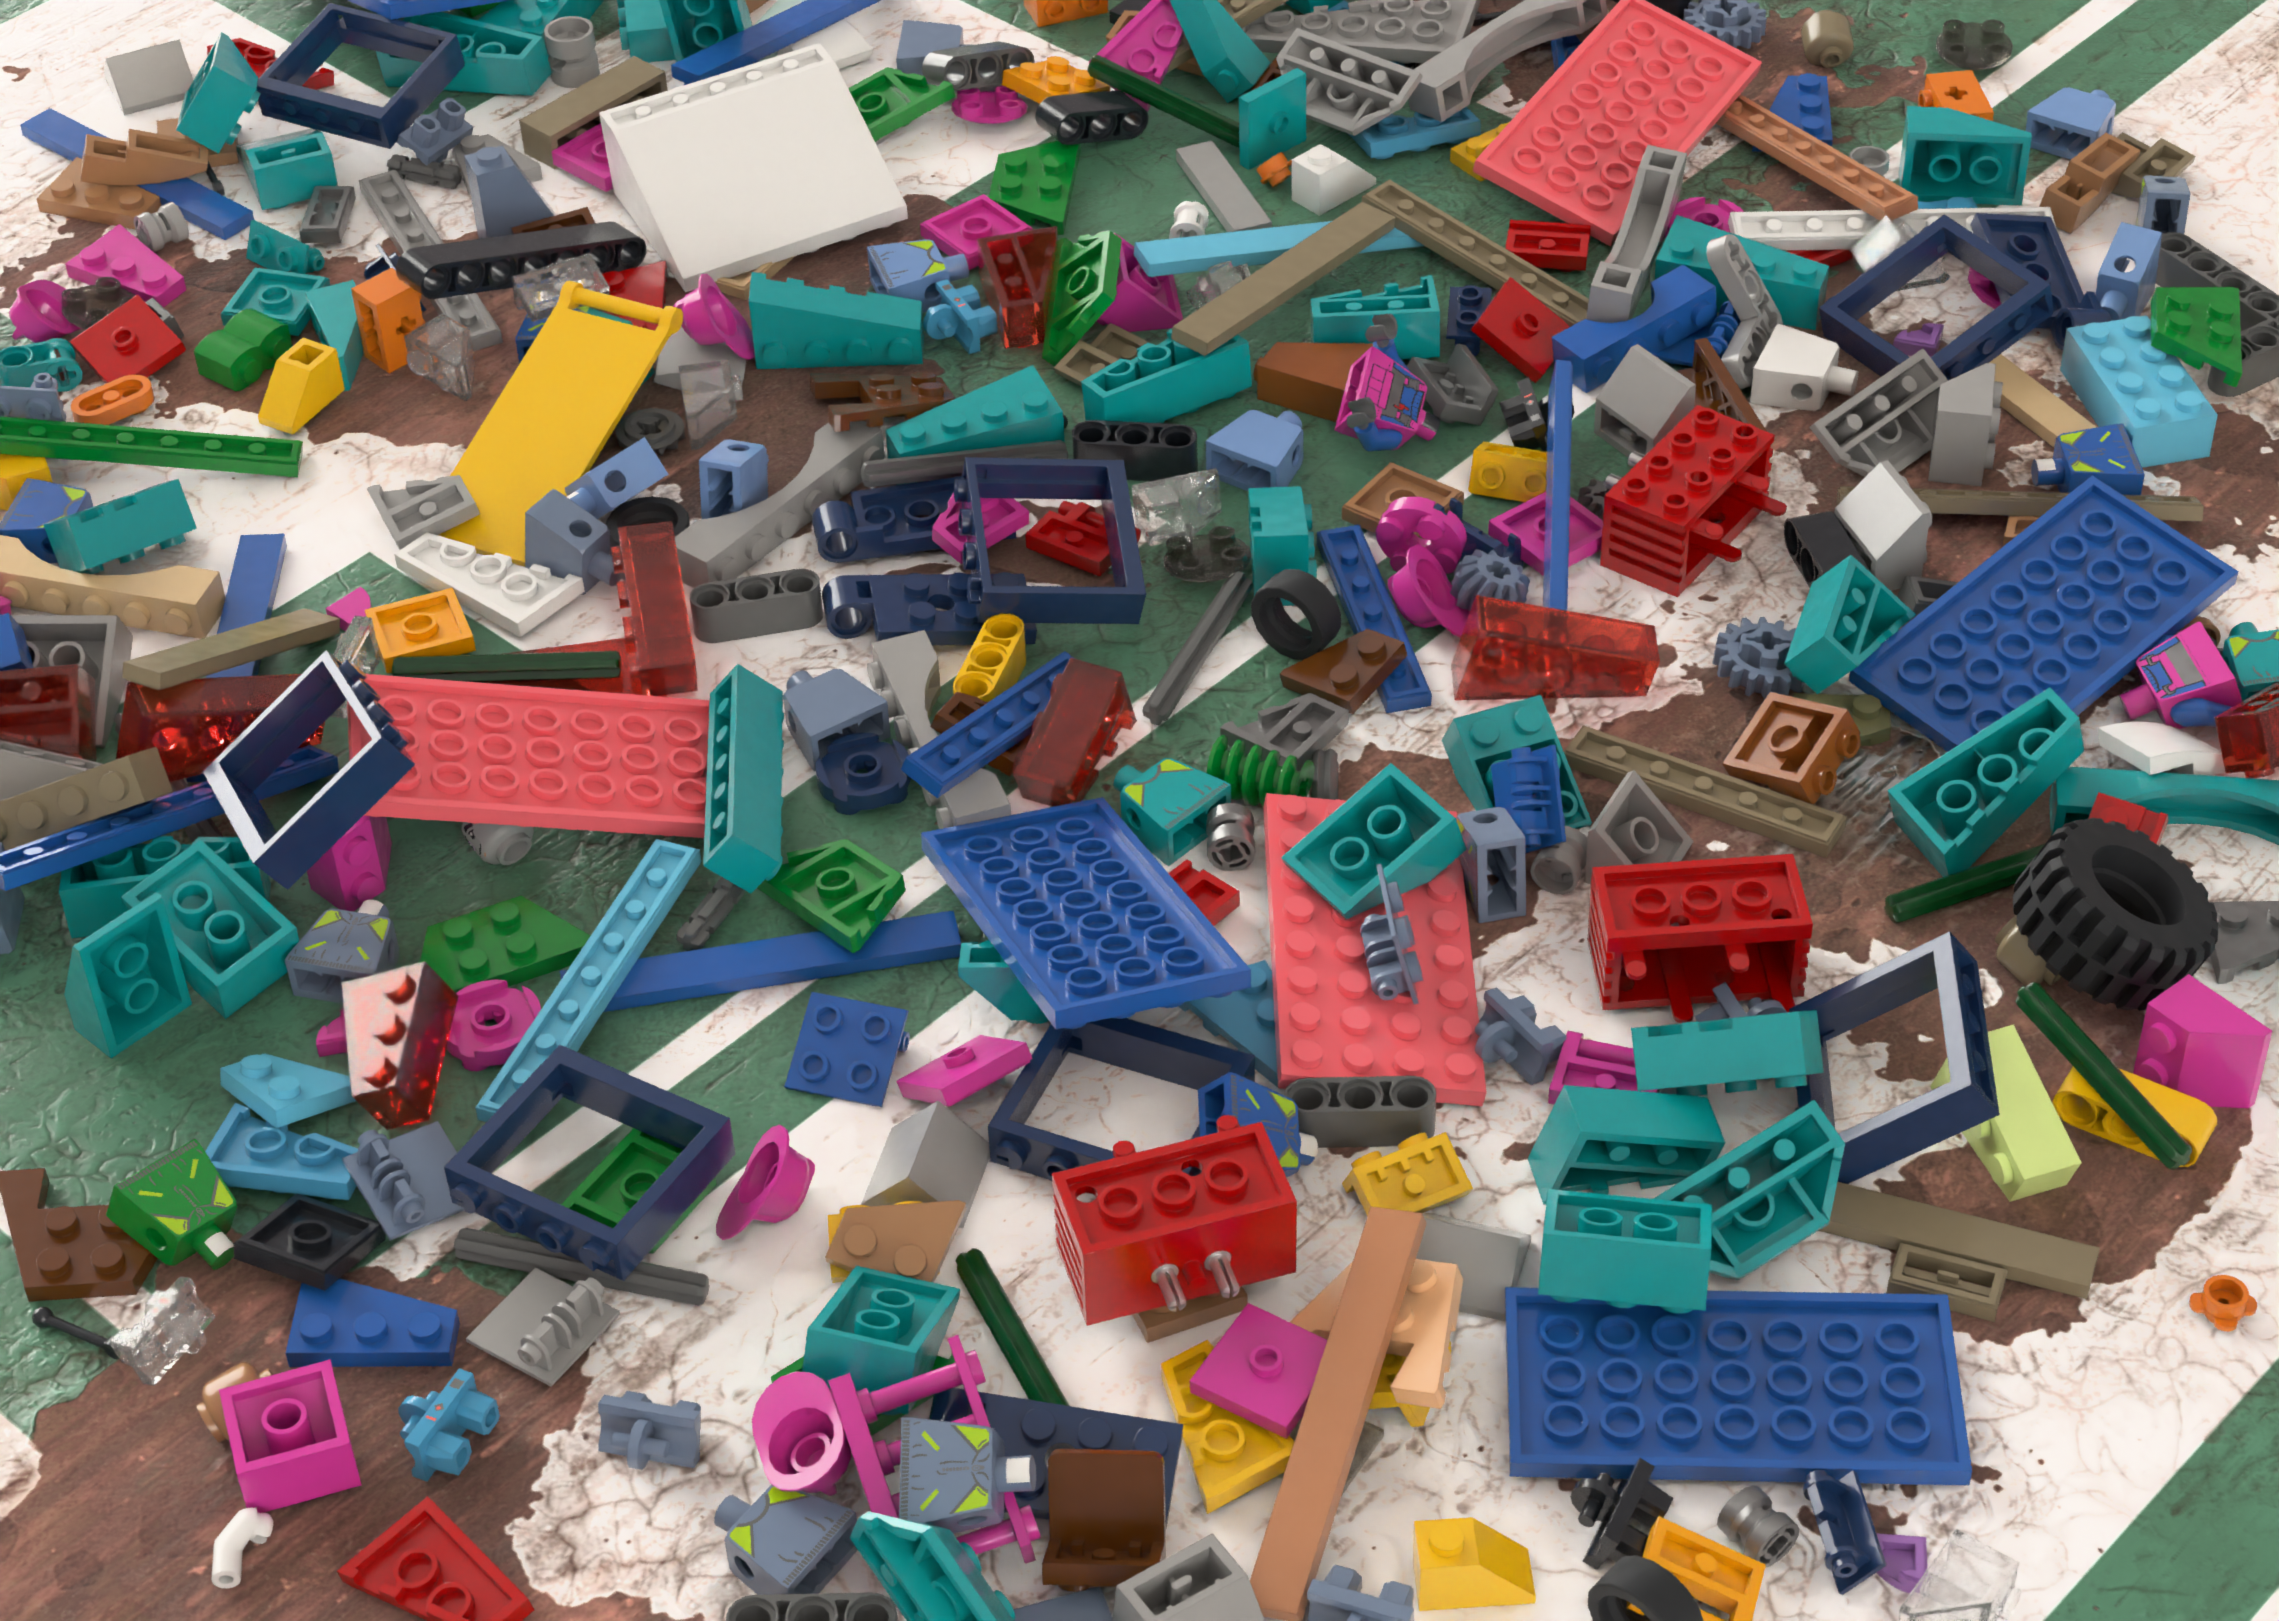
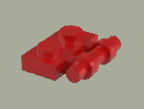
M1063 501L1059 506L1058 513L1050 510L1025 534L1026 548L1097 576H1101L1111 566L1104 516L1097 513L1093 506L1079 502L1078 504ZM1135 527L1138 542L1141 537V530Z

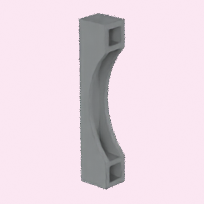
M1606 0L1522 1L1413 69L1421 72L1423 78L1408 99L1410 109L1443 122L1470 104L1472 94L1479 82L1503 61L1538 44L1581 34L1602 21L1608 14Z
M1647 145L1638 167L1628 207L1617 239L1607 259L1604 262L1600 261L1592 281L1586 315L1587 320L1615 323L1633 318L1681 194L1687 153Z
M865 421L850 422L849 431L834 432L828 422L815 432L814 446L808 462L800 473L783 489L766 500L746 509L719 517L697 520L667 542L672 578L695 588L701 584L739 577L812 521L813 513L820 505L829 501H838L862 482L860 469L864 462L885 459L882 429L878 427L869 428L866 426Z
M925 630L872 643L873 662L867 663L871 686L874 690L881 689L880 696L887 701L889 718L894 717L895 719L894 729L897 741L904 747H908L909 755L938 736L935 730L930 727L929 719L932 708L941 694L939 661ZM980 768L939 798H936L922 787L927 805L929 807L935 805L937 808L936 819L939 829L1011 815L1010 802L996 774Z

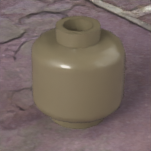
M1822 10L1814 13L1803 24L1801 38L1805 57L1810 64L1834 68L1844 63L1851 56L1854 50V41L1850 22L1843 14L1832 10Z
M2015 915L1995 937L1994 941L1999 945L1996 951L1997 960L2024 986L2032 982L2040 984L2044 980L2052 986L2062 976L2059 974L2055 976L2045 967V960L2040 955H2034L2028 947L2027 936L2021 935L2017 927V915Z

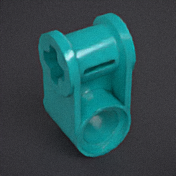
M52 338L47 341L23 346H10L0 351L1 386L30 387L37 374L49 373L52 378L57 380V391L67 392L80 384L82 370L79 363L75 361L76 353L73 346L62 338ZM55 349H58L59 351V358L56 357V354L54 352ZM60 372H63L64 374V381H62L60 378Z

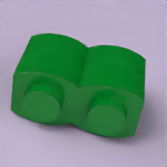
M248 308L234 315L223 330H217L207 335L193 352L199 375L233 391H241L256 382L264 369L273 368L276 360L293 345L287 324L255 309Z

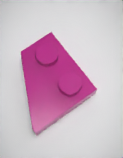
M953 493L948 501L947 510L939 515L932 527V540L962 564L963 545L967 542L966 536L959 535L958 515L959 510L962 509V502H955ZM980 498L987 548L1029 524V510L1014 498Z

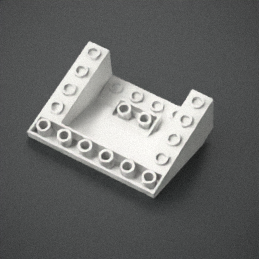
M820 43L599 112L614 193L663 261L666 260L668 269L685 292L699 287L698 280L701 274H708L714 282L722 277L731 278L758 269L763 264L779 262L803 253L814 252L821 247L842 240H850L857 235L878 228H886L893 223L908 219L907 205L835 61Z

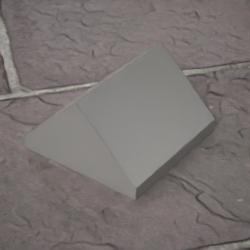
M180 39L105 58V80L124 115L182 101L193 82Z
M1635 770L1626 774L1588 831L1584 883L1591 885L1592 867L1681 861L1694 842Z
M936 1101L891 1128L861 1205L883 1206L894 1205L903 1201H920L924 1203L960 1200L965 1202L967 1207L958 1227L964 1228L990 1159L989 1142L941 1102Z
M1428 1212L1423 1213L1427 1224L1416 1259L1457 1264L1463 1277L1459 1311L1505 1321V1287H1517L1530 1246L1531 1234Z

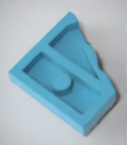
M265 1053L249 1055L240 1062L220 1068L221 1086L275 1128L362 1099V1081L358 1078Z

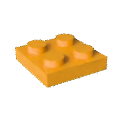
M1056 56L1048 57L1046 61L1038 63H1021L1020 67L1004 70L1002 78L1003 86L1039 104L1047 97L1054 95L1110 91L1111 88L1108 84L1091 77L1087 70H1079L1069 65L1067 59Z
M453 588L365 610L369 629L387 674L392 673L393 661L397 657L452 656L476 651L473 634Z

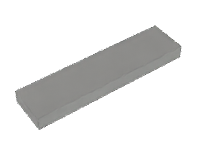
M1212 140L1176 149L1177 163L1227 232L1272 228L1270 218Z

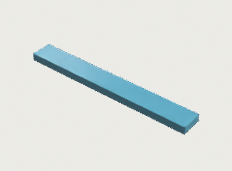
M1332 221L1135 242L1133 255L1148 277L1268 264ZM1394 228L1359 253L1421 247L1424 245Z
M655 839L475 1107L478 1120L487 1122L559 1045L576 1052L579 1050L700 865V849Z

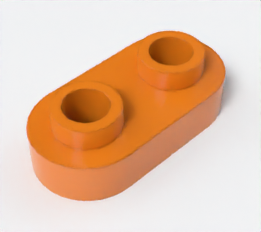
M127 375L80 394L74 398L70 407L74 422L110 425L131 415L144 412L152 405L155 397L151 381L147 377Z

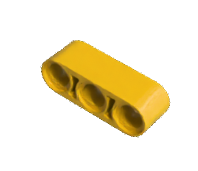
M1002 613L986 620L954 680L953 694L960 692L989 702L1017 683L1027 660L1025 628L1022 619L1012 614Z
M2073 1066L2052 1100L2058 1116L2064 1122L2159 1160ZM2119 1069L2192 1147V1152L2189 1156L2190 1161L2185 1166L2181 1165L2179 1167H2189L2195 1164L2217 1125V1116L2213 1109L2197 1098Z

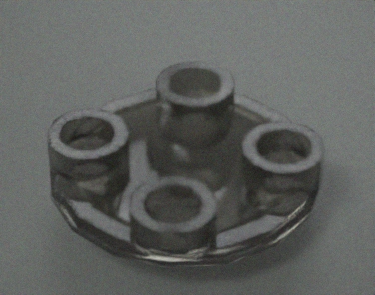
M1952 19L1943 24L1942 33L1937 37L1935 48L1939 56L1948 64L1962 69L1984 70L2004 64L2011 57L2013 45L2010 38L2004 33L2005 26L2001 21L1989 19L1983 23H1964L1960 20Z
M101 277L96 280L94 285L64 290L61 293L62 314L68 322L87 330L136 295L121 288V283L118 279Z
M1217 526L1212 528L1208 534L1193 537L1176 535L1166 541L1167 553L1163 561L1164 569L1171 576L1184 581L1203 583L1220 581L1233 576L1237 571L1241 572L1248 566L1252 557L1250 547L1242 540L1236 538L1235 530L1232 527Z

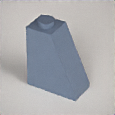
M503 145L485 147L476 153L464 155L479 239L512 235L511 227L556 215Z

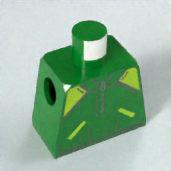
M196 1139L114 1185L106 1216L164 1264L175 1266L193 1254L198 1253L213 1270H217L234 1257V1243L226 1234L231 1229L238 1207L237 1202Z

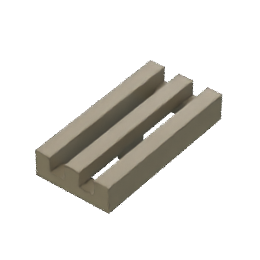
M1900 1243L1888 1280L1886 1293L1948 1294L1950 1311L1995 1322L2008 1270Z

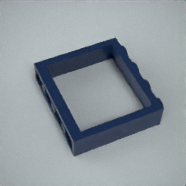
M329 3L260 76L256 91L261 93L258 103L263 116L391 149L397 142L399 134L410 128L414 120L427 109L465 66L457 34L397 19L390 20L381 15ZM342 42L423 63L384 107L302 86Z
M1944 214L1932 224L1923 228L1904 245L1893 250L1885 259L1869 271L1861 274L1838 294L1830 297L1826 303L1819 307L1824 337L1829 341L1837 343L1843 351L1882 377L1908 359L1909 356L1857 320L1947 252L2013 296L1930 357L1949 381L1985 363L1991 362L2053 315L2051 284Z
M965 457L962 478L954 479L955 502H962V509L959 510L958 530L959 535L966 536L967 542L963 545L964 570H971V576L968 578L967 598L969 604H975L978 623H985L988 618L1003 613L1018 616L1022 619L1023 623L1139 624L1146 598V589L1124 460ZM980 498L1101 500L1115 587L992 586Z
M327 650L203 771L253 864L287 890L415 765L405 749L409 744L408 739L392 724L395 721L393 716L378 703L381 698L364 681L367 678L365 673L353 661L349 662L346 659L341 663ZM347 700L372 740L276 832L254 790Z
M1950 931L1789 1009V1012L1817 1010L1824 1073L1806 1075V1086L1795 1087L1798 1107L1795 1108V1111L1815 1100L1835 1128L1826 1041L1937 988L1939 991L1951 1081L1838 1133L1845 1142L1838 1182L1849 1184L2000 1115L1978 963Z
M1128 1018L1098 1020L1089 1022L1077 1029H1055L1051 1024L1032 1054L1033 1059L1024 1066L988 1125L990 1162L1052 1181V1173L1114 1158L1113 1151L1025 1125L1068 1052L1195 1090L1202 1088L1228 1072L1236 1073L1255 1082V1055ZM1199 1125L1191 1139L1200 1137ZM1188 1167L1182 1172L1190 1176H1196L1201 1173V1170L1196 1167Z
M559 1045L444 1166L452 1203L463 1207L466 1213H476L496 1222L509 1233H520L539 1242L544 1248L553 1253L561 1252L583 1262L592 1271L598 1269L624 1281L736 1153L729 1117ZM563 1097L683 1150L614 1228L492 1174Z

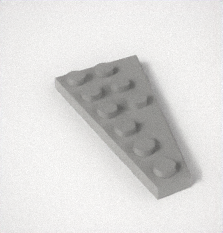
M1366 0L1349 2V9L1328 11V5L1313 7L1314 12L1295 16L1289 10L1268 12L1243 27L1242 30L1262 53H1280L1296 28L1388 61H1397L1402 64L1425 63L1470 34L1481 0Z

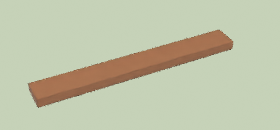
M1741 94L1716 122L1717 125L1883 223L1918 210V197Z
M1370 1207L1250 1578V1583L1263 1617L1284 1621L1303 1620L1309 1601L1307 1599V1591L1312 1579H1316L1426 1228L1427 1223L1423 1213Z

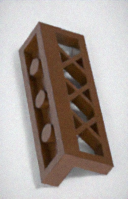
M1708 338L1695 340L1693 368L1676 370L1696 384L1694 407L1700 405L1710 408L1720 414L1767 431Z

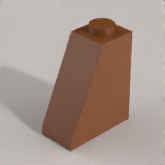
M1276 342L1264 357L1261 356L1256 362L1253 377L1257 381V399L1337 422L1350 367L1373 344Z

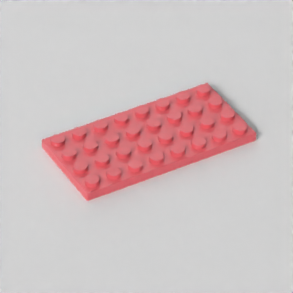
M1620 0L1475 160L1473 172L1568 224L1590 225V236L1611 246L1616 241L1621 228L1638 167L1647 145L1684 152L1688 156L1756 77L1762 62L1645 0Z
M365 674L367 678L364 681L381 698L378 703L393 716L395 721L392 724L408 739L409 744L405 749L415 765L363 816L704 838L710 700ZM347 701L350 761L372 739Z
M1266 793L1263 812L1278 1088L1286 1089L1290 1083L1303 1078L1418 1076L1429 1080L1434 1085L1437 1103L1483 1107L1487 1091L1484 1063L1475 1052V1045L1479 1038L1475 1033V1027L1479 1023L1464 876L1459 858L1457 857L1431 881L1401 894L1404 911L1397 913L1399 917L1408 915L1415 939V945L1407 948L1408 953L1416 951L1423 976V981L1415 983L1419 1003L1413 1004L1409 991L1399 993L1392 1000H1382L1372 991L1360 927L1368 915H1385V904L1381 903L1346 920L1284 864L1281 859L1286 852L1346 801ZM1448 811L1452 816L1457 817L1456 811Z

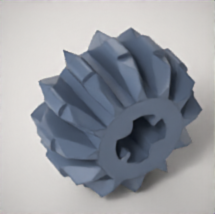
M1475 550L1472 555H1465L1454 572L1455 577L1452 581L1450 594L1458 599L1457 606L1459 608L1468 609L1471 612V617L1476 615L1482 617L1488 624L1493 619L1505 624L1509 618H1515L1518 612H1521L1527 600L1526 596L1529 591L1530 579L1523 574V567L1521 565H1515L1509 561V556L1505 558L1500 557L1494 550H1491L1488 554L1481 550Z

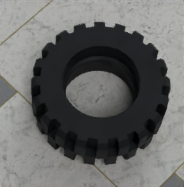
M2101 818L2081 819L2066 823L2062 828H2058L2018 877L2014 885L2013 912L2014 915H2017V927L2021 935L2027 936L2028 947L2034 955H2040L2046 962L2045 967L2055 976L2059 974L2069 982L2068 986L2079 993L2084 991L2092 995V1000L2103 1005L2114 1003L2117 1009L2128 1011L2138 1009L2139 1011L2146 1010L2147 1003L2188 974L2193 976L2215 950V944L2218 941V922L2214 903L2208 902L2209 893L2202 883H2197L2193 878V871L2184 862H2178L2172 856L2173 852L2163 844L2158 846L2149 840V835L2139 830L2134 832L2128 830L2125 824L2116 821L2104 823Z

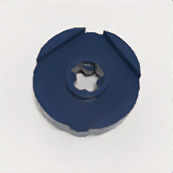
M874 733L846 735L830 743L827 746L828 754L822 760L818 757L815 769L818 789L826 800L834 803L835 810L840 814L853 815L860 810L875 809L888 804H898L907 798V787L911 777L900 769L909 754L906 748L894 739H892L891 745L887 742L879 741L878 734ZM866 769L868 773H857V770Z

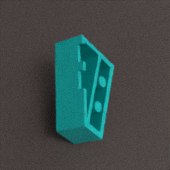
M1432 275L1420 277V285L1399 289V285L1394 282L1384 284V292L1362 296V291L1358 289L1310 299L1311 343L1373 344L1374 342L1368 341L1365 335L1369 326H1375L1372 321L1373 316L1392 314L1398 326L1397 335L1393 340L1398 356L1401 359L1410 361L1412 357L1422 359L1440 357V308Z
M179 479L166 481L43 524L59 567L85 574H96L104 571L103 563L117 558L120 564L146 556L144 548L159 543L161 550L186 541L184 533L197 529Z
M1302 487L1248 488L1249 535L1254 596L1275 574L1285 569H1299L1317 578L1316 560H1309V558H1314L1315 556L1314 532H1308L1312 530L1311 504H1304ZM1280 598L1283 606H1295L1292 602Z
M1817 1010L1631 1028L1638 1091L1676 1088V1094L1701 1096L1708 1095L1707 1084L1725 1083V1093L1757 1090L1756 1080L1774 1078L1775 1088L1807 1085L1806 1075L1824 1073Z
M1564 1085L1527 1159L1543 1205H1546L1548 1189L1575 1192L1590 1189L1591 1193L1609 1195L1608 1186L1638 1182L1641 1189L1678 1184L1717 1160L1726 1142L1708 1097Z

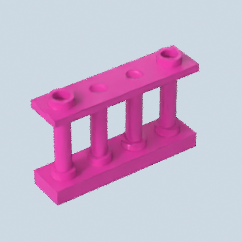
M959 1335L947 1338L955 1363L869 1393L867 1388L856 1391L850 1373L828 1380L871 1512L899 1518L900 1492L891 1495L885 1476L894 1473V1466L900 1465L901 1440L887 1445L885 1439L873 1442L868 1424L878 1421L877 1414L963 1384L973 1414L951 1422L990 1427L976 1385L986 1382L976 1350L964 1352ZM1004 1492V1505L1009 1519L1003 1520L999 1524L986 1526L956 1537L959 1543H967L976 1555L1017 1541L1025 1564L1036 1561L1031 1542L1041 1538L1030 1505L1019 1508L1013 1492Z

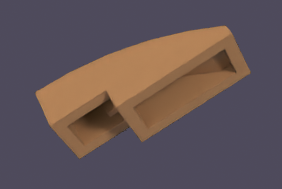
M130 128L127 141L86 134L80 182L104 185H143L186 178L207 170L208 148L194 140Z
M2108 133L2103 134L2069 161L2065 174L2046 188L2039 207H2050L2056 227L2070 234L2073 233L2117 186L2121 173L2136 161L2141 150Z

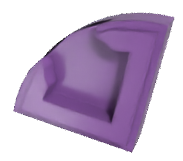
M1926 323L1922 324V329L1908 333L1907 330H1904L1895 337L1893 346L1908 356H1912L1924 348L1927 354L1932 357L1939 348L1943 337L1944 325Z
M1876 1533L1887 1565L1878 1571L1877 1574L1888 1584L1903 1592L1926 1597L1928 1589L1926 1537Z

